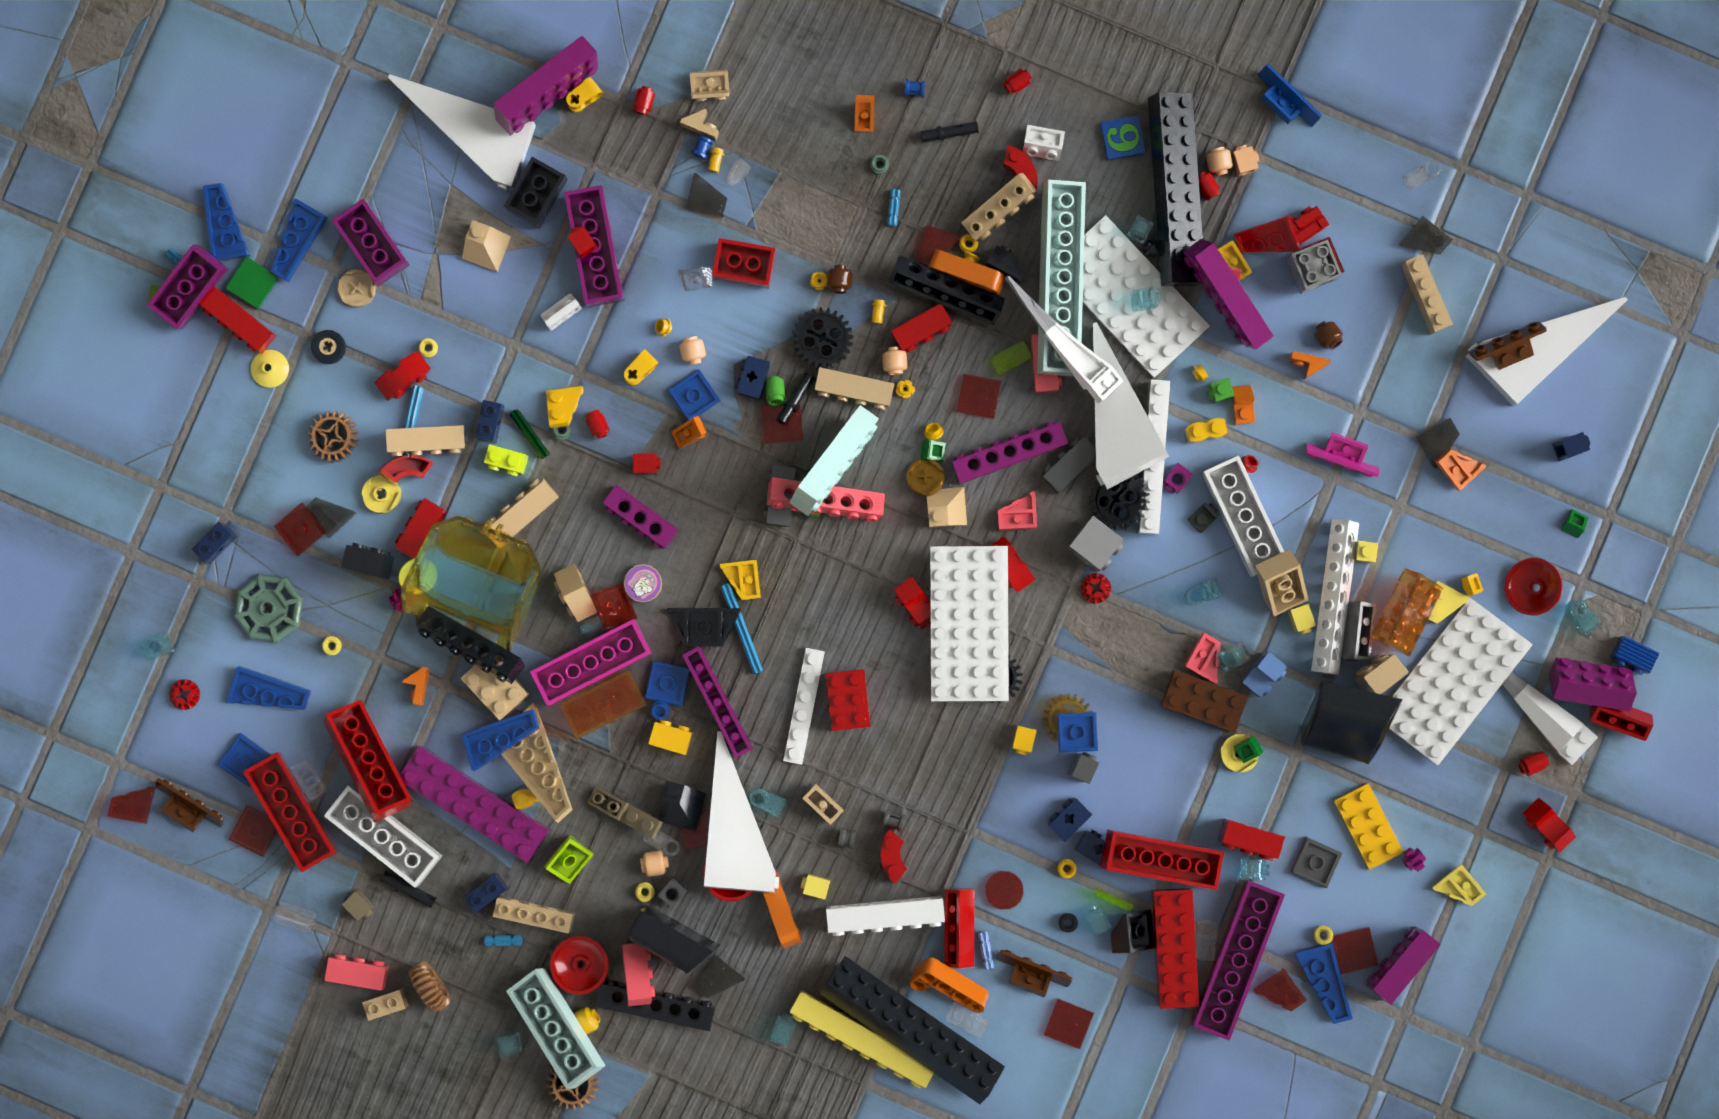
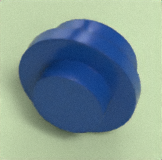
M658 700L652 704L650 712L654 718L660 720L665 719L669 715L670 708L665 701Z

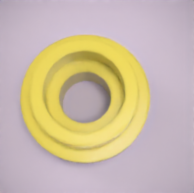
M424 339L419 344V352L424 357H433L438 352V345L433 339ZM427 345L432 346V350L429 352L425 349Z
M330 636L324 639L322 649L327 655H336L341 651L342 644L337 637ZM331 642L335 643L333 650L329 648Z
M647 882L639 884L635 890L637 899L642 902L650 901L655 894L654 887ZM644 888L649 891L646 896L642 894V889Z
M1319 926L1314 931V939L1321 945H1327L1333 940V931L1328 926ZM1321 932L1327 933L1326 939L1320 937Z

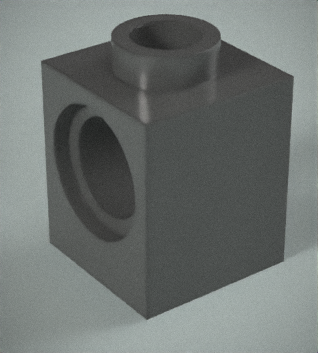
M673 877L658 894V897H660L659 902L666 908L669 906L673 908L687 892L688 888ZM668 889L676 890L677 897L675 899L668 898Z

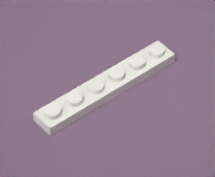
M810 648L805 650L783 761L801 765L803 763L825 651Z

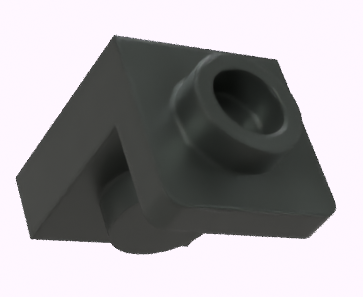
M1204 503L1187 520L1202 533L1219 517L1217 514L1218 510L1211 503L1209 505Z

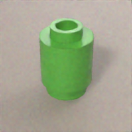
M772 376L765 381L766 400L771 406H779L784 403L785 399L784 380L778 376Z

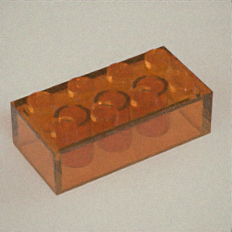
M1404 568L1371 638L1392 651L1410 657L1443 588L1423 574Z
M628 670L559 705L576 739H580L648 704L632 671Z

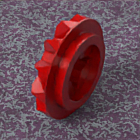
M1100 573L1087 575L1081 583V594L1090 603H1102L1111 593L1110 581L1105 575ZM1101 581L1099 588L1103 593L1097 591L1091 595L1093 588L1089 583L1096 585Z
M188 679L178 680L171 686L168 693L170 702L181 710L193 708L200 699L199 687ZM182 689L184 691H191L186 696L187 700H185L184 698H178L179 695L182 694Z

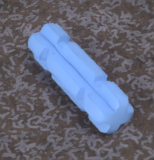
M982 931L978 933V940L980 941L981 956L984 959L983 967L985 970L994 968V963L991 960L992 952L990 942H988V932Z

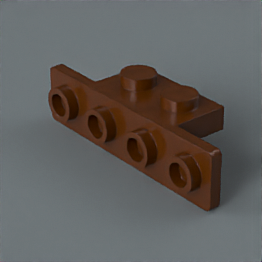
M1532 322L1524 328L1513 330L1510 334L1503 337H1497L1487 344L1476 346L1473 350L1469 351V354L1476 361L1493 355L1496 368L1501 370L1533 356L1534 353L1530 339L1547 332V329L1540 322Z
M159 778L156 780V788L170 796L160 813L191 832L196 830L204 818L219 827L223 825L222 815L218 811H211L206 808L203 802L193 800L187 792L177 790L169 781Z
M1000 950L996 958L1001 962L1014 966L1008 984L1041 997L1046 996L1050 981L1069 987L1073 980L1065 972H1057L1045 964L1039 965L1034 963L1030 958L1016 956L1009 950Z

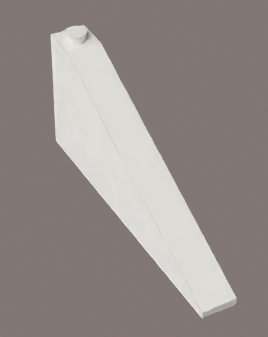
M389 74V80L490 179L498 184V188L506 191L509 188L514 189L536 127L533 121H529L520 132L510 136L496 121L494 108Z
M1623 297L1541 323L1546 327L1547 332L1530 339L1534 355L1501 370L1496 368L1493 355L1479 361L1472 358L1469 353L1465 357L1512 406H1515L1628 299ZM1495 338L1482 341L1479 344L1475 342L1468 351L1473 350L1478 345L1487 344Z
M1097 322L1093 323L1094 353L1110 364L1123 380L1102 402L1097 403L1095 400L1096 469L1099 473L1096 475V478L1100 485L1105 484L1108 490L1166 459L1169 455Z
M718 731L704 887L774 893L775 889L779 888V877H776V872L722 732Z

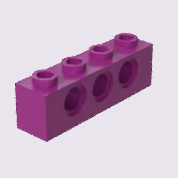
M615 485L603 502L606 505V511L613 516L615 513L622 517L620 521L628 527L631 524L637 528L635 532L644 538L646 535L652 538L651 543L659 549L662 546L666 549L680 531L618 485ZM621 503H629L630 508L627 512L620 511ZM643 513L645 515L644 522L636 523V515ZM655 524H658L661 528L660 533L657 535H653L650 531L651 527Z

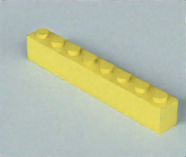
M803 990L800 991L790 1010V1013L793 1014L792 1018L799 1022L803 1020L808 1022L809 1027L817 1032L819 1030L826 1032L825 1036L833 1041L838 1039L844 1042L842 1044L844 1047L851 1051L853 1049L860 1051L859 1055L867 1060H870V1058L876 1060V1064L881 1068L887 1069L888 1067L894 1070V1075L901 1079H904V1077L910 1079V1083L915 1087H927L934 1074L932 1071L864 1024Z

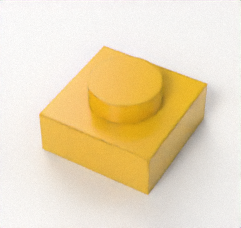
M1477 573L1461 578L1463 589L1468 597L1484 591Z

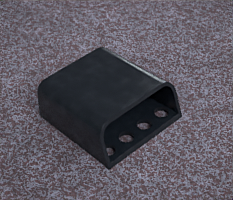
M1322 681L1319 683L1304 718L1300 742L1305 747L1370 764L1381 747L1403 699Z
M647 906L639 911L627 934L629 940L674 965L686 974L720 946V944L651 906Z

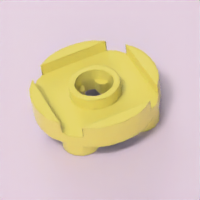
M381 475L371 477L362 488L364 503L371 511L389 513L400 502L401 488L398 483H391ZM385 489L386 497L378 499L377 491Z
M1234 734L1223 742L1220 748V757L1228 769L1234 772H1247L1257 764L1259 756L1245 763L1242 762L1239 756H1235L1236 750L1234 746L1250 738V736Z

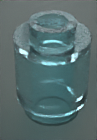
M596 613L581 620L582 624L579 625L583 636L587 635L588 638L605 631V628L609 627L603 613L599 615Z

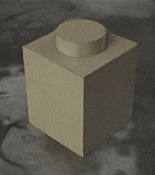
M360 890L355 891L342 904L357 921L367 920L374 913L372 909L375 905Z

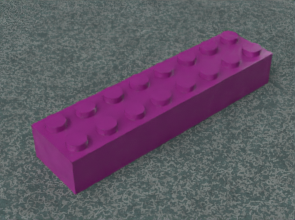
M418 746L400 774L403 783L526 863L531 861L551 830L522 810L516 809L513 804L424 746Z
M1245 879L1201 994L1199 1007H1196L1190 1023L1193 1027L1230 1041L1285 894Z

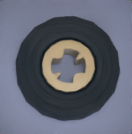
M324 330L314 336L311 342V350L313 356L318 361L324 364H333L343 358L346 344L344 338L334 330ZM327 342L333 344L330 352L324 350Z

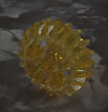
M1070 693L1066 694V699L1060 694V701L1052 698L1054 705L1046 704L1050 711L1043 710L1044 714H1048V718H1042V721H1048V724L1043 725V728H1050L1046 733L1047 735L1054 733L1053 741L1058 737V724L1053 725L1052 722L1053 713L1056 708L1060 714L1063 712L1069 713L1062 707V704L1071 703L1078 707L1077 710L1071 713L1093 712V710L1086 711V708L1090 706L1089 703L1084 706L1082 705L1084 698L1077 702L1078 695L1074 694L1073 699H1070Z

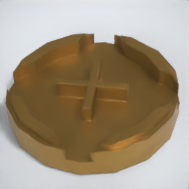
M920 459L911 464L907 470L906 479L908 487L912 492L919 496H930L940 491L944 485L945 476L943 468L938 462Z

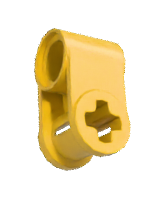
M589 77L568 93L566 102L572 112H580L602 96L603 91ZM575 99L576 101H579V103H573L572 100Z
M646 349L643 350L625 369V381L633 386L639 384L658 366L659 362ZM631 372V373L634 374L635 372H637V373H636L637 378H636V379H634V378L629 379V378H630L629 373Z

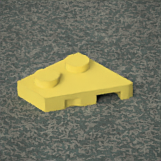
M1436 581L1419 616L1437 624L1465 604L1470 597Z
M1461 863L1432 886L1435 891L1444 893L1470 906H1473L1487 895Z

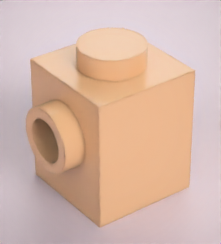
M1246 145L1235 148L1236 151L1231 156L1237 176L1256 172L1259 168L1257 164L1259 162L1257 151H1254L1252 146L1247 147Z

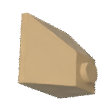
M472 220L465 238L462 259L498 272L511 236Z
M964 487L940 489L934 495L926 496L929 528L967 525Z

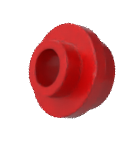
M1247 455L1241 458L1246 472L1254 473L1257 470L1258 461L1254 456Z

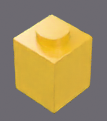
M1017 725L1011 747L1016 749L1015 753L1026 755L1027 752H1032L1037 730Z

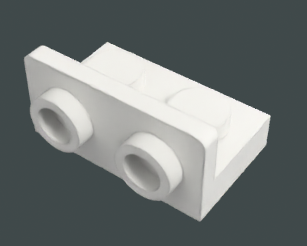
M1027 125L1022 152L1031 157L1059 161L1065 131Z
M570 293L542 313L541 317L552 331L580 311L582 307Z

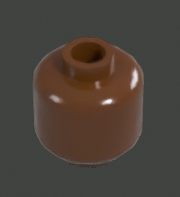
M835 265L833 269L828 271L827 287L832 290V293H847V290L852 287V272L846 269L845 265Z
M1323 321L1316 327L1315 338L1324 349L1333 350L1343 342V332L1335 322L1329 321L1326 323Z

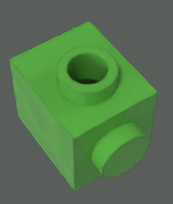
M1229 378L1208 385L1207 394L1209 399L1213 401V404L1235 396Z

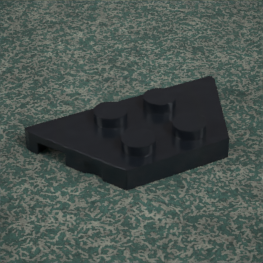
M667 608V612L674 622V627L680 635L683 646L723 647L741 612V608Z

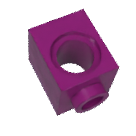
M1177 463L1164 479V488L1172 494L1174 492L1178 494L1192 477L1193 473ZM1173 475L1181 477L1179 485L1172 482Z

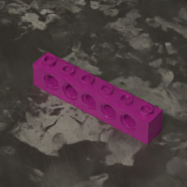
M1052 421L1044 424L1045 428L1037 430L1036 427L1027 430V434L1020 437L1019 434L1009 437L1007 442L1001 443L1000 440L990 444L991 448L984 450L981 447L973 450L972 455L966 456L961 454L954 457L955 461H952V466L959 485L1067 446L1068 442L1061 423ZM1040 435H1049L1050 442L1047 444L1042 443ZM1023 441H1030L1032 448L1030 450L1023 449ZM1004 448H1013L1014 455L1011 457L1006 456ZM989 453L994 454L996 462L988 463L986 455ZM970 460L978 462L976 470H971L968 467Z
M699 646L683 654L682 656L735 758L753 750L702 648Z

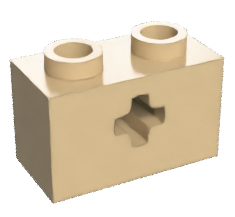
M817 784L802 798L830 825L844 811Z
M404 988L362 1002L368 1021L409 1007Z

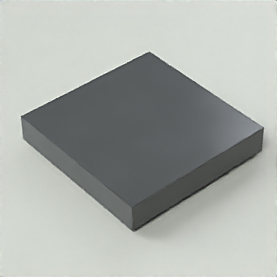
M1306 837L1291 872L1327 888L1342 853Z

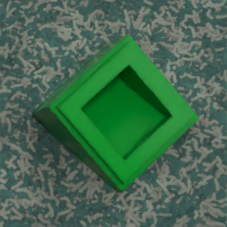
M923 440L920 458L944 462L946 443Z
M1571 509L1561 530L1575 538H1579L1585 530L1589 517Z
M1255 736L1234 746L1243 763L1263 753Z

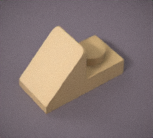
M707 109L682 118L680 121L681 127L713 140H717L719 135L715 125L708 122L703 124L707 115Z

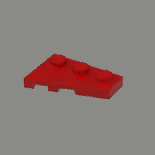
M1289 215L1234 234L1240 252H1298L1301 250Z

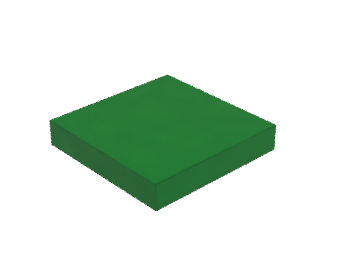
M245 257L226 286V289L259 309L279 277L250 258Z

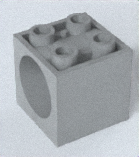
M1328 240L1295 252L1286 259L1300 294L1336 281L1342 276Z
M1092 516L1067 549L1096 572L1101 569L1104 571L1112 562L1109 559L1112 554H1118L1124 546L1121 544L1124 539L1096 517Z

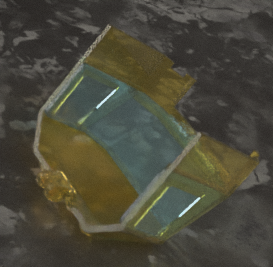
M456 516L432 524L401 587L402 610L407 614H414L416 616L415 621H418L428 606H434L499 632L496 644L511 651L540 581L541 567L531 545L524 539L513 538L504 532L502 524H499L493 530L491 528L492 520L489 519L485 524H478L471 518Z

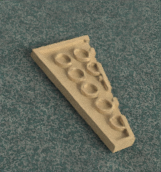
M532 703L524 712L535 710L540 729L501 755L553 819L559 823L573 809L537 705Z

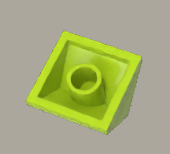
M571 835L563 842L544 868L570 884L594 854Z

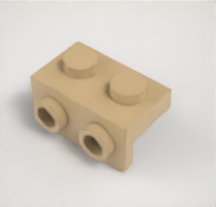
M728 70L690 72L691 99L705 101L707 98L714 97L715 100H723L729 96Z

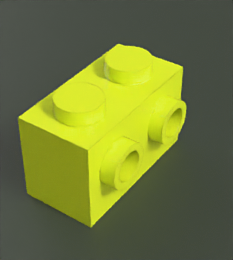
M489 444L484 463L488 465V469L499 471L501 468L507 470L506 474L518 476V473L524 475L529 456Z

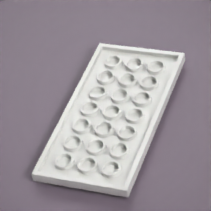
M1106 215L1084 235L1082 303L1154 379L1206 331L1210 325L1173 286H1161L1160 272Z
M1008 546L930 547L931 701H1009Z
M1469 598L1392 696L1403 700L1389 729L1438 766L1533 644L1472 598Z

